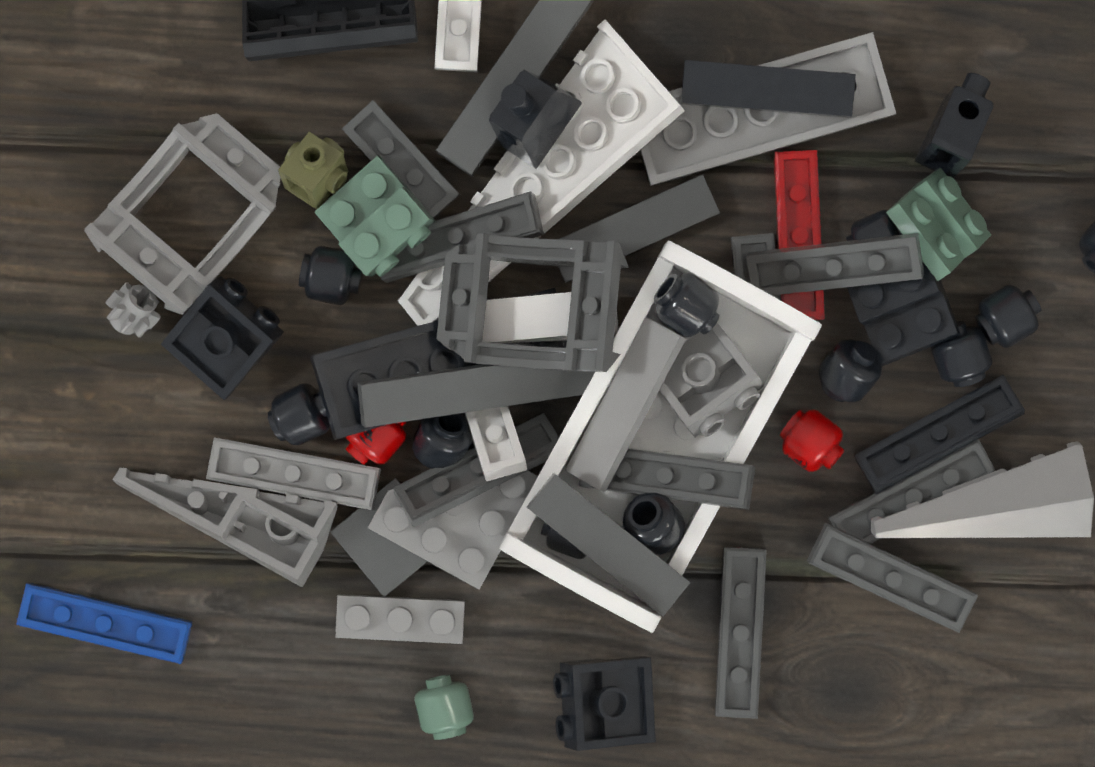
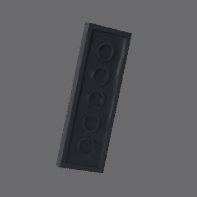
M551 288L526 296L555 294L556 289ZM438 320L310 357L334 440L385 426L379 425L365 428L361 424L357 382L479 364L464 362V359L455 351L448 349L436 339ZM567 340L498 344L566 348Z

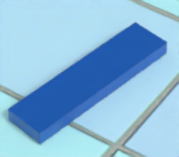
M26 583L16 625L182 664L193 622L33 583Z

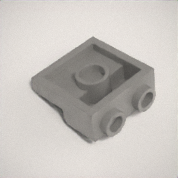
M718 323L707 334L703 335L699 332L692 337H685L686 340L659 389L694 438L700 433H703L704 436H710L717 432L725 423L723 416L735 407L739 410L751 407L760 398L758 390L764 387L758 374Z

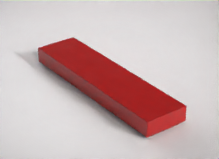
M817 150L774 152L778 249L821 244ZM824 290L780 295V301L814 320L825 319Z

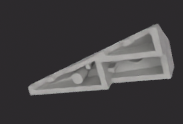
M121 467L113 478L117 485L300 587L304 586L324 551L338 508L336 503L328 500L324 502L303 499L297 495L286 494L284 496L265 493L253 488L196 479L193 481L177 479L165 474L156 473V475L130 471L127 468Z

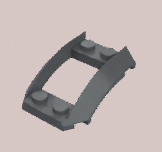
M477 233L476 238L466 245L459 244L445 254L436 339L448 349L455 351L467 363L544 370L607 372L621 355L613 352L620 270L621 268L629 267L620 243L614 240L588 242L585 240L536 239ZM491 260L574 267L566 348L482 342Z

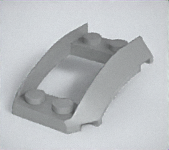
M217 113L200 117L199 121L182 125L178 123L140 171L108 204L100 216L85 228V233L98 252L101 250L105 251L165 303V309L183 315L207 285L214 281L242 250L276 208L281 178L278 172L280 166ZM189 151L193 152L251 202L246 211L196 268L134 217Z

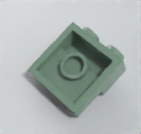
M378 155L315 211V214L338 239L339 246L365 276L371 277L376 273L379 277H382L393 269L399 262L396 255L408 245L413 249L421 244L431 234L428 227L436 221L383 158Z
M941 167L917 183L886 212L903 235L918 233L922 261L937 281L950 274L964 258L978 250L991 236L982 215L976 210H972L961 195L958 183L952 177L947 176Z

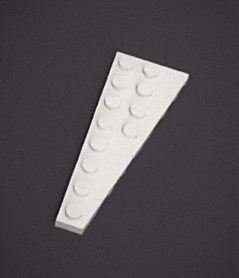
M603 20L597 26L599 29L598 33L585 51L580 50L573 59L575 64L561 84H555L580 100L582 104L538 168H533L507 151L494 168L496 173L481 193L477 191L470 201L473 205L469 210L531 191L535 194L543 232L546 233L685 110L606 20ZM491 260L488 282L511 262ZM444 266L418 273L398 300L417 326L439 319Z

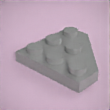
M526 471L416 527L412 526L397 500L394 490H388L367 528L469 585L480 589L501 551L499 549L501 541L507 530L511 527L538 476Z

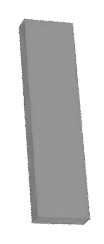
M647 317L644 319L565 471L594 488L606 492L686 340L685 337Z
M214 437L206 479L282 494L297 495L319 501L328 500L336 504L373 510L381 469Z

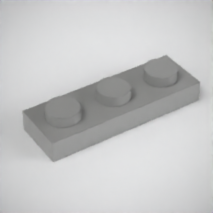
M338 594L335 638L463 644L465 600Z

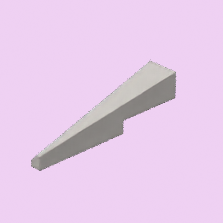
M1071 442L1066 444V449L1047 456L1039 454L1031 457V462L1008 471L1002 468L942 491V496L924 503L915 501L906 505L907 509L884 518L879 516L871 518V533L875 538L1091 537L1094 496L1083 447L1079 442Z

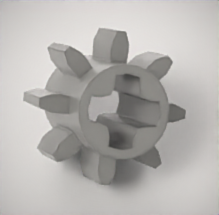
M126 282L119 291L115 290L107 299L106 304L113 309L107 316V319L110 320L111 325L118 332L126 335L135 333L138 337H141L147 329H152L161 318L154 311L159 301L155 294L146 286L134 285L131 287Z

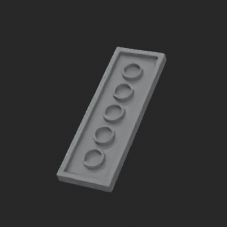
M873 32L758 65L856 74L853 114L851 118L681 104L682 88L668 91L685 111L640 149L650 186L896 115Z

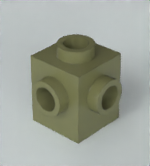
M311 132L301 142H296L290 147L286 154L285 162L278 169L284 189L315 209H318L331 193L335 194L343 187L348 176L344 150L332 139L324 137L322 140Z

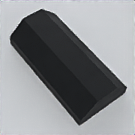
M242 0V45L245 58L249 62L418 42L414 0Z

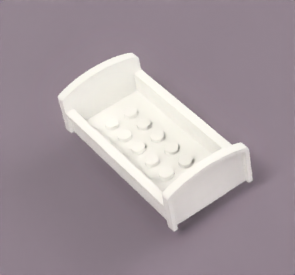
M669 240L664 244L657 257V261L614 337L613 352L621 355L607 372L594 373L499 547L500 550L651 633L656 629L661 620V615L588 556L584 559H576L548 548L546 545L547 536L541 535L544 521L526 506L550 476L555 473L624 529L622 523L623 513L628 503L638 495L613 491L603 492L598 489L579 486L580 479L565 471L644 319L647 317L672 330L657 317L655 311L657 303L654 301L657 290L669 276L691 273L716 291L719 296V305L716 312L720 315L717 323L758 374L764 387L758 390L760 398L751 407L745 410H739L735 407L723 416L725 423L717 432L710 436H704L703 433H700L695 438L662 393L658 391L628 449L744 464L807 347L815 339L822 326L819 322L772 295ZM671 500L683 515L685 521L684 536L672 551L657 556L680 575H683L720 506Z

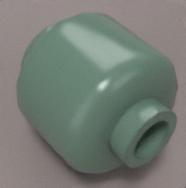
M442 675L425 680L427 688L418 691L414 697L421 730L425 733L433 734L434 740L465 734L467 732L466 726L474 720L467 685L462 682H452L450 675Z

